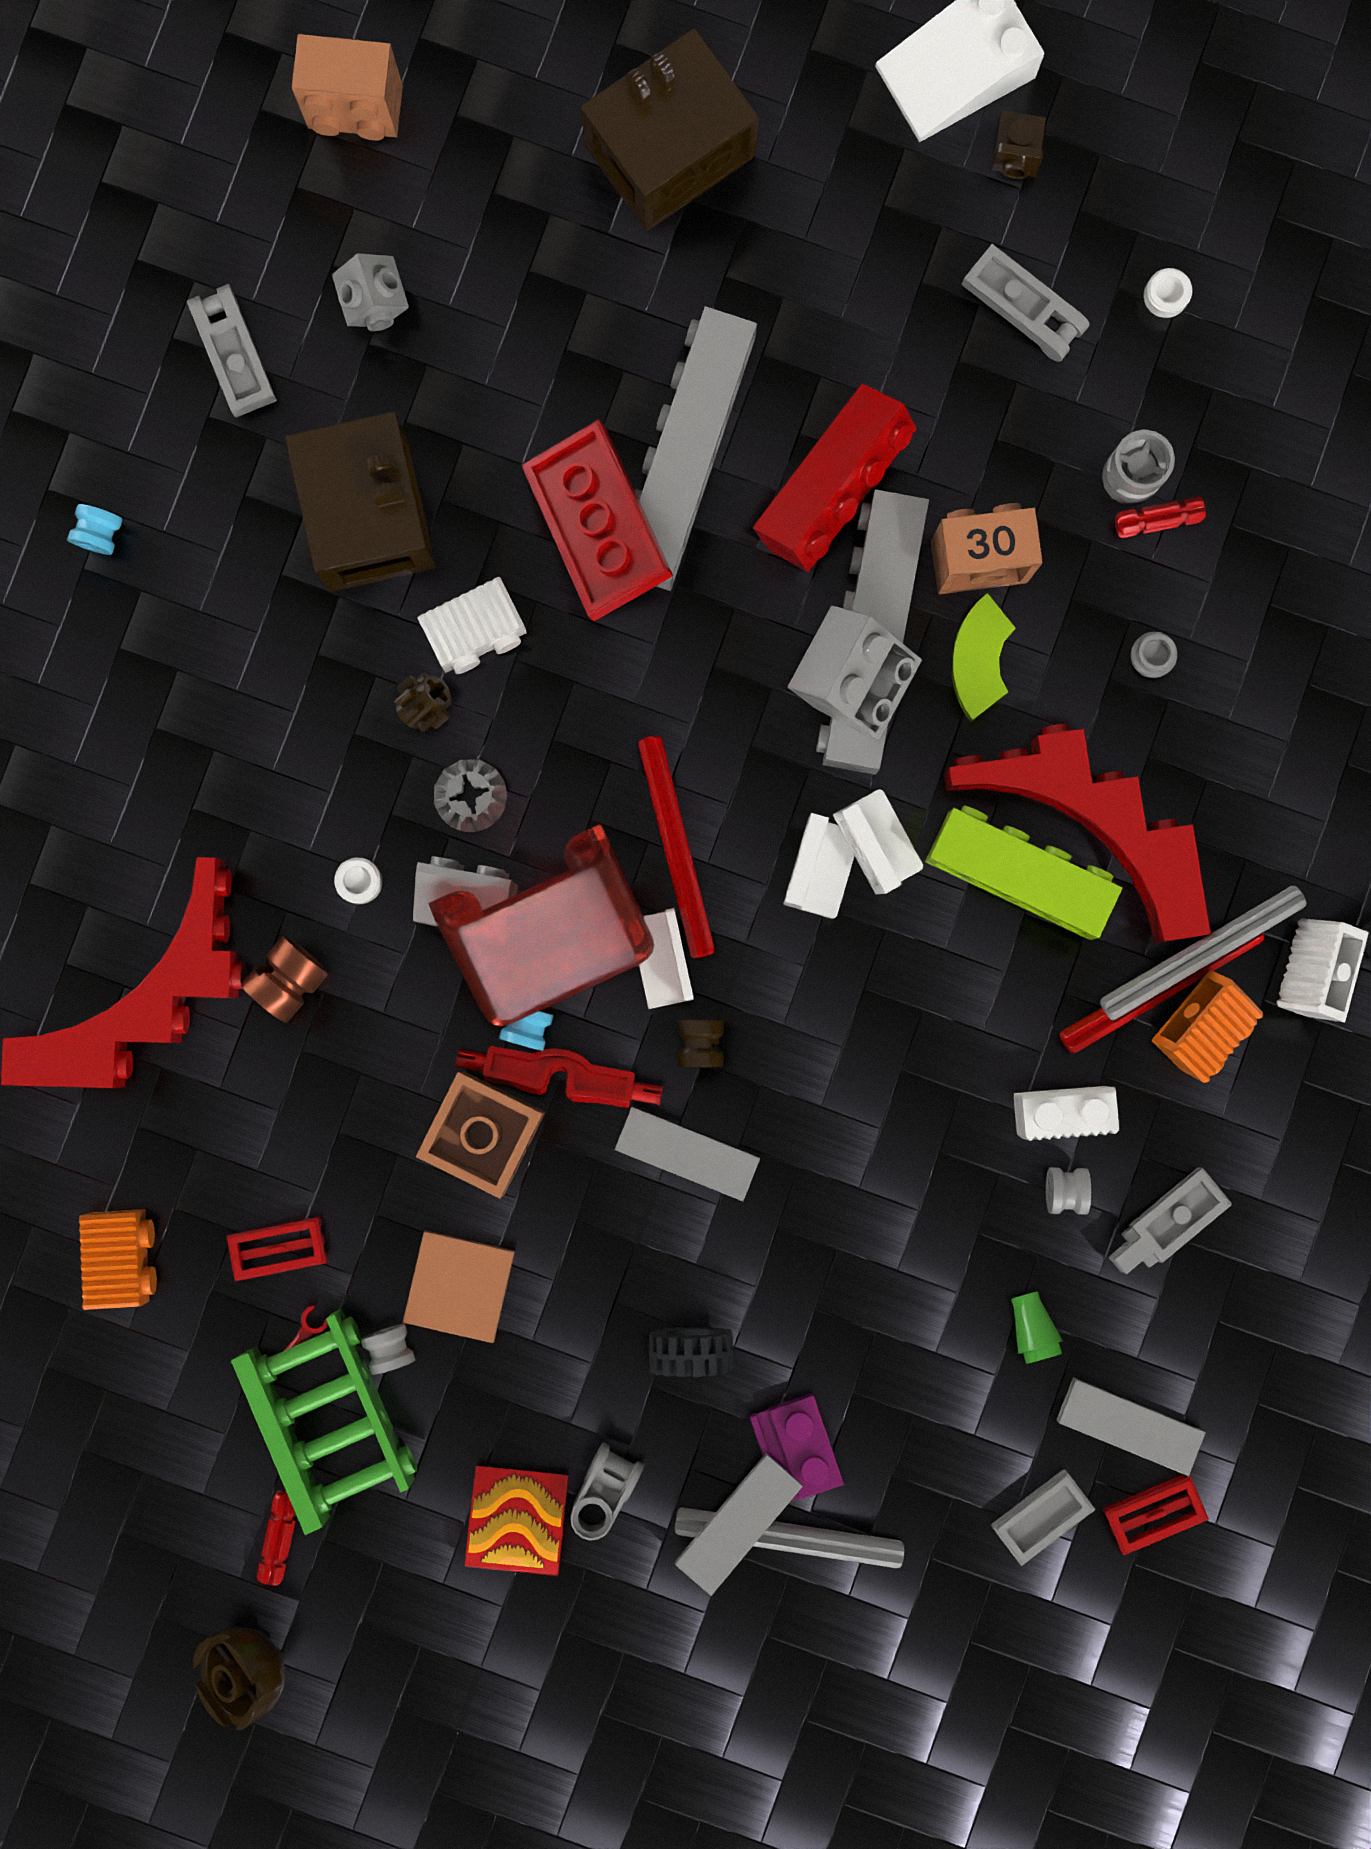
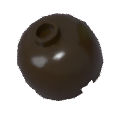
M233 1627L206 1638L197 1646L193 1657V1668L201 1665V1676L203 1679L195 1683L197 1693L206 1711L218 1724L226 1727L233 1723L237 1726L235 1730H242L257 1722L276 1706L285 1687L284 1658L281 1650L267 1635L255 1628Z

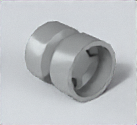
M1144 429L1132 432L1123 438L1103 467L1102 480L1104 488L1111 498L1127 505L1144 503L1151 498L1166 482L1174 469L1175 456L1171 444L1156 431Z

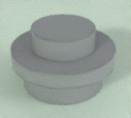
M1161 632L1145 633L1134 642L1131 648L1130 657L1132 665L1143 676L1149 678L1161 677L1174 667L1177 660V648L1173 640L1166 634Z

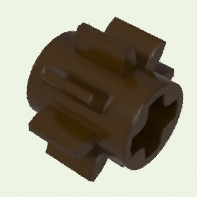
M423 672L417 678L410 675L397 686L401 695L394 700V703L396 704L399 718L407 726L420 728L421 732H425L431 726L437 729L450 718L449 713L445 709L452 704L451 693L448 686L440 678L433 675L427 676Z

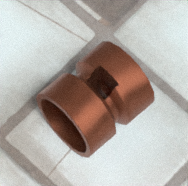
M283 935L266 954L269 963L266 966L257 965L240 985L259 1005L279 1020L287 1023L304 1004L301 995L304 992L313 993L330 973L306 950Z

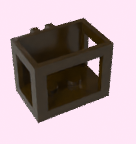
M695 28L662 51L652 55L649 60L626 73L627 75L580 107L585 148L646 232L756 156L759 116Z
M395 411L285 436L314 570L330 592L436 568L408 439Z

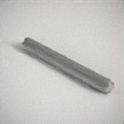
M1296 886L1288 887L1212 932L1210 935L1104 996L1100 1000L1103 1011L1111 1020L1121 1017L1300 911L1307 904L1304 895Z
M684 1507L679 1508L675 1520V1533L682 1536L696 1537L716 1512ZM773 1521L753 1545L754 1547L891 1568H900L902 1566L905 1552L903 1542L900 1540Z

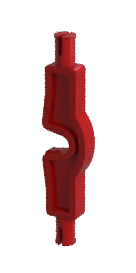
M490 1046L487 1054L460 1048L456 1058V1068L483 1072L484 1081L514 1087L536 1095L544 1094L547 1091V1085L550 1083V1078L555 1072H565L568 1076L565 1091L566 1097L573 1102L600 1103L628 1108L631 1100L659 1106L663 1086L635 1082V1073L592 1065L583 1056L565 1049L552 1048L528 1053Z

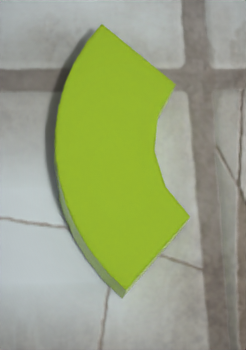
M988 593L975 604L962 622L955 639L952 654L951 674L954 691L963 712L970 722L1008 693L1000 676L999 656L1005 640L1016 628Z

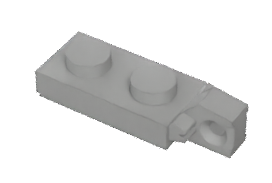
M1197 1167L1128 1225L1129 1228L1121 1234L1127 1242L1110 1255L1109 1259L1120 1272L1128 1274L1142 1261L1149 1268L1157 1262L1163 1263L1229 1208L1232 1203L1202 1167Z

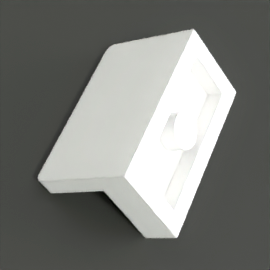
M876 790L833 814L876 895L890 892L902 885L901 881L923 869L920 858L883 790Z
M811 813L783 904L834 919L839 911L855 855L838 825L829 823L828 817Z
M674 908L666 909L665 912L629 919L648 1009L694 1000Z

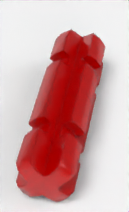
M1196 496L1183 499V502H1180V504L1176 500L1141 507V510L1138 512L1135 509L1121 511L1115 516L1116 532L1119 537L1126 538L1136 536L1140 531L1146 534L1176 528L1182 522L1185 526L1200 523L1206 517L1204 501L1201 497Z
M282 1490L278 1491L273 1497L271 1512L274 1515H271V1518L268 1520L261 1553L264 1559L259 1562L256 1576L258 1582L274 1586L279 1585L283 1580L286 1564L283 1561L286 1560L289 1554L296 1521L292 1518L296 1513L286 1491Z

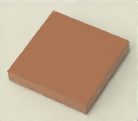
M425 1230L403 1323L494 1343L515 1250Z

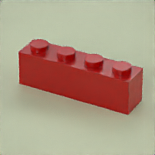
M863 383L860 385L753 526V529L769 551L806 572H809L817 560L826 554L832 540L844 524L854 517L860 503L872 487L882 480L885 470L897 454L906 448L912 438V434L916 431L917 428L904 403Z

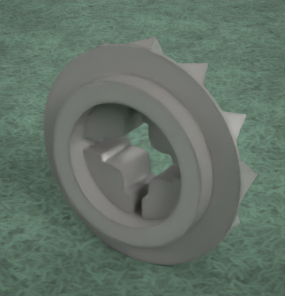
M460 759L457 763L445 768L434 785V805L439 815L449 826L460 831L477 832L489 828L501 817L506 806L507 790L503 778L495 768L481 760ZM465 777H467L474 789H489L488 792H484L482 796L476 798V814H473L472 809L469 808L465 801H451L452 798H456L457 795L464 792Z

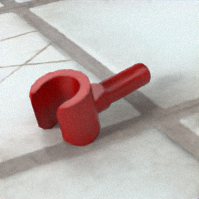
M317 1305L310 1306L304 1310L301 1316L302 1327L285 1350L308 1341L314 1333L323 1332L328 1328L327 1320L324 1321L320 1328H313L308 1323V1316Z

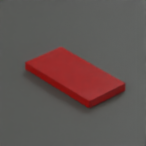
M599 419L521 465L586 613L593 621L598 620L673 577L672 571L609 434Z

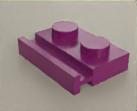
M813 1393L769 1407V1409L759 1413L749 1414L762 1455L764 1456L765 1453H768L803 1485L791 1501L801 1500L844 1485Z

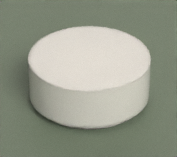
M1165 268L1157 271L1150 278L1144 290V301L1147 308L1156 316L1170 318L1180 314L1192 296V285L1189 278L1183 272L1174 268Z
M351 858L338 867L334 878L335 888L338 894L346 901L354 904H365L375 899L380 893L382 875L378 867L369 860Z

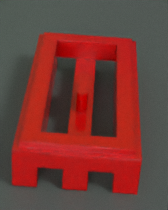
M320 1216L227 1235L235 1281L329 1262L324 1249L325 1240L324 1235L321 1233L320 1226L322 1224ZM310 1229L311 1237L240 1251L239 1243ZM313 1247L314 1255L247 1269L243 1268V1260Z
M1184 1474L1102 1508L1123 1556L1209 1520L1192 1477ZM1186 1490L1187 1492L1184 1495L1119 1521L1118 1517L1180 1491ZM1191 1504L1194 1511L1132 1537L1126 1538L1124 1532L1164 1517Z

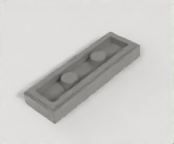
M631 1107L615 1148L618 1152L740 1201H744L760 1157L635 1107Z
M1075 1377L1071 1381L1056 1419L1060 1424L1187 1476L1190 1475L1206 1432L1197 1427Z
M765 1453L677 1558L675 1565L712 1596L803 1487L802 1483L768 1453Z

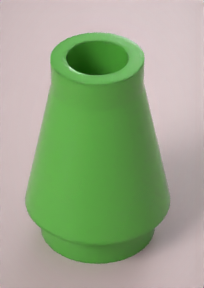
M1038 1291L1012 1298L1018 1354L1023 1353L1026 1364L1062 1354L1059 1342L1063 1340L1043 1306Z

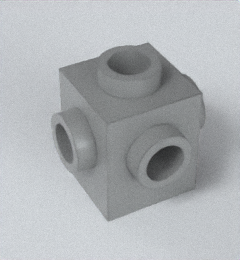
M357 253L332 274L347 326L367 327L369 331H380L392 326L394 323L393 319L409 308L393 256Z

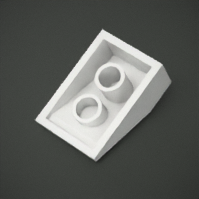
M956 0L878 60L875 67L918 141L921 142L1035 79L1044 56V51L1014 0Z

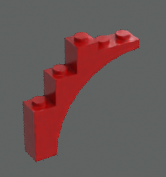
M1068 723L1043 727L1042 735H1038L1030 742L1032 755L1027 754V748L1000 752V760L982 762L981 755L966 756L954 759L955 766L949 767L944 772L946 791L985 789L1018 794L1049 805L1082 824L1111 851L1130 876L1145 907L1154 943L1211 934L1193 824L1178 826L1177 819H1167L1149 823L1150 831H1147L1138 776L1124 778L1123 771H1114L1096 775V783H1092L1084 729L1070 731Z
M197 857L192 894L181 926L161 961L137 988L108 1010L76 1026L40 1036L3 1038L1 1085L90 1088L125 1087L126 1078L131 1077L133 1070V1055L131 1051H127V1042L182 1043V1034H187L190 1025V1011L188 1006H183L184 997L239 998V989H243L240 984L247 976L246 963L240 961V953L222 951V942L227 943L230 935L229 916L223 915L224 897L230 896L232 887L230 869H225V861L217 858Z

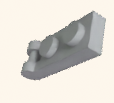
M993 244L990 245L962 282L966 289L1037 343L1041 350L1054 361H1062L1070 351L1069 343L1074 337H1081L1089 327V322L1083 314ZM1051 316L1058 320L1061 325L1056 332L1045 325Z
M226 284L216 288L217 294L204 299L199 295L187 300V304L230 410L236 418L273 403L277 399L230 284ZM225 311L227 318L213 324L211 323V316Z

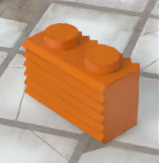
M1209 970L1151 1041L1180 1070L1206 1083L1210 1081V1076L1217 1074L1223 1068L1225 1061L1228 1060V1055L1232 1054L1234 1048L1239 1046V1041L1244 1040L1252 1033L1254 1025H1257V1019L1263 1017V1012L1233 980Z
M146 1209L90 1212L80 1215L79 1231L81 1235L79 1240L81 1242L80 1259L82 1262L83 1309L140 1307L150 1302L149 1294H154L156 1291L157 1276L154 1266H148L147 1248L153 1247L155 1231L153 1221L146 1220Z

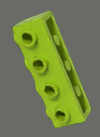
M963 806L961 811L953 808L947 813L925 860L926 863L1088 940L1100 938L1122 891V887L1112 883L1114 877L1112 874L1092 865H1088L1087 869L1084 870L1070 863L1071 855L1053 846L1046 845L1045 850L1029 844L1030 836L1016 828L1004 826L1003 830L993 827L986 823L987 815L971 807Z

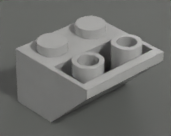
M831 605L788 688L815 709L879 741L922 659L871 616Z
M435 856L431 857L430 864L417 863L413 921L508 940L518 886L512 880H509V874L505 873V870L478 865L476 873L463 871L464 865L459 864V861Z

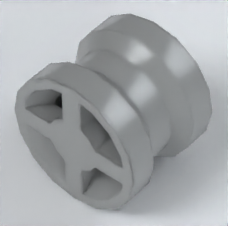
M1049 1167L1046 1177V1203L1050 1214H1060L1064 1209L1074 1210L1076 1214L1089 1213L1091 1205V1178L1087 1168H1076L1071 1173L1063 1172L1060 1168Z
M405 1324L384 1328L360 1338L362 1347L369 1351L371 1357L368 1365L371 1375L385 1373L416 1360L413 1350L407 1348L405 1337L408 1333Z

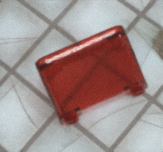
M601 824L579 833L566 845L564 856L569 871L483 910L475 895L468 891L452 892L428 903L434 920L478 1006L490 1023L505 1026L519 1021L640 965L653 953L655 945L653 936Z

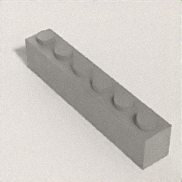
M706 306L700 321L692 319L685 346L691 349L686 363L678 361L674 370L670 388L675 389L676 393L672 405L664 404L661 409L656 431L662 432L658 447L650 446L647 451L642 473L648 476L643 491L635 489L638 500L673 574V577L657 585V587L669 591L672 589L756 337L757 323Z
M875 489L871 503L862 502L857 529L865 531L862 548L854 546L849 574L857 575L854 592H845L842 608L871 616L903 643L929 499ZM831 717L829 726L821 724L816 752L824 753L822 765L876 775L880 770L888 725L879 741Z

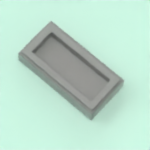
M1063 1469L997 1519L991 1526L1022 1566L1092 1513L1095 1508L1068 1472Z

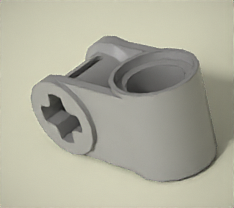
M603 1442L586 1473L585 1481L573 1503L571 1525L575 1533L587 1540H598L605 1536L611 1529L623 1503L631 1495L645 1464L637 1461L635 1464L611 1452L610 1445ZM587 1504H597L603 1508L606 1515L603 1521L597 1525H589L582 1521L579 1511Z

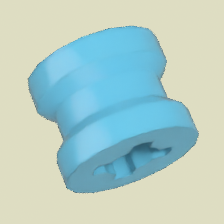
M78 504L75 512L78 519L76 528L69 531L67 540L84 549L112 555L115 547L112 537L114 531L120 529L123 519L106 510L90 505Z
M509 1003L507 1009L510 1017L507 1027L501 1029L499 1039L543 1051L546 1043L543 1038L545 1027L551 1025L554 1015Z

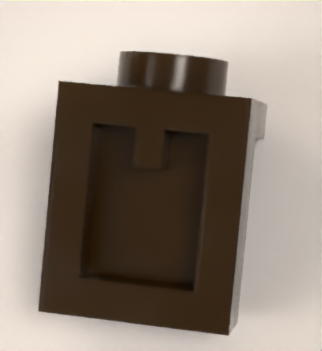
M1002 111L998 122L991 170L1002 172L1004 176L1012 179H1024L1028 176L1036 177L1043 159L1042 142L1046 117Z

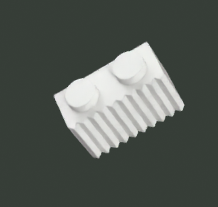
M496 577L492 581H488L484 585L478 586L476 589L453 598L451 601L445 602L443 605L437 606L435 609L429 610L417 617L445 673L453 669L456 674L467 672L480 664L479 656L495 649L497 654L505 653L521 643L519 636L527 633L500 577Z
M1302 918L1297 921L1299 928L1295 930L1296 935L1293 938L1291 947L1292 954L1288 956L1290 963L1286 965L1287 972L1283 974L1284 979L1279 992L1281 998L1276 1001L1278 1007L1310 1018L1345 1023L1369 932L1344 922Z
M1098 1086L1014 1093L1017 1135L1022 1139L1032 1141L1033 1138L1037 1140L1042 1138L1050 1140L1052 1137L1059 1139L1061 1136L1066 1138L1070 1136L1079 1137V1135L1087 1137L1089 1134L1097 1136L1098 1134L1106 1135L1107 1133L1116 1134L1119 1131L1115 1087Z

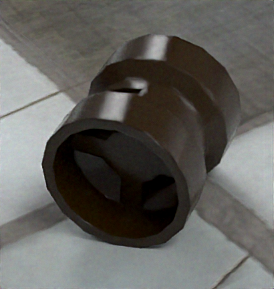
M678 1020V1034L683 1039V1043H685V1048L678 1052V1067H723V1052L717 1048V1044H719V1038L724 1034V1020Z

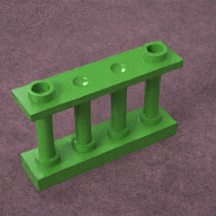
M342 1309L333 1312L326 1318L330 1327V1331L271 1357L267 1354L261 1355L258 1346L231 1360L305 1535L325 1525L330 1518L328 1511L332 1509L331 1504L394 1477L401 1493L410 1488L415 1480L413 1473L417 1472L414 1456L407 1445L401 1447L357 1345L361 1343L359 1328L352 1316L345 1317ZM339 1348L348 1369V1374L290 1400H287L285 1397H279L273 1383L277 1379V1374ZM357 1390L367 1417L311 1442L305 1443L303 1440L298 1442L291 1424L295 1423V1417ZM370 1435H376L386 1458L385 1460L325 1487L322 1483L316 1484L310 1470L314 1460Z

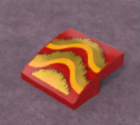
M476 1466L465 1567L558 1576L569 1475Z

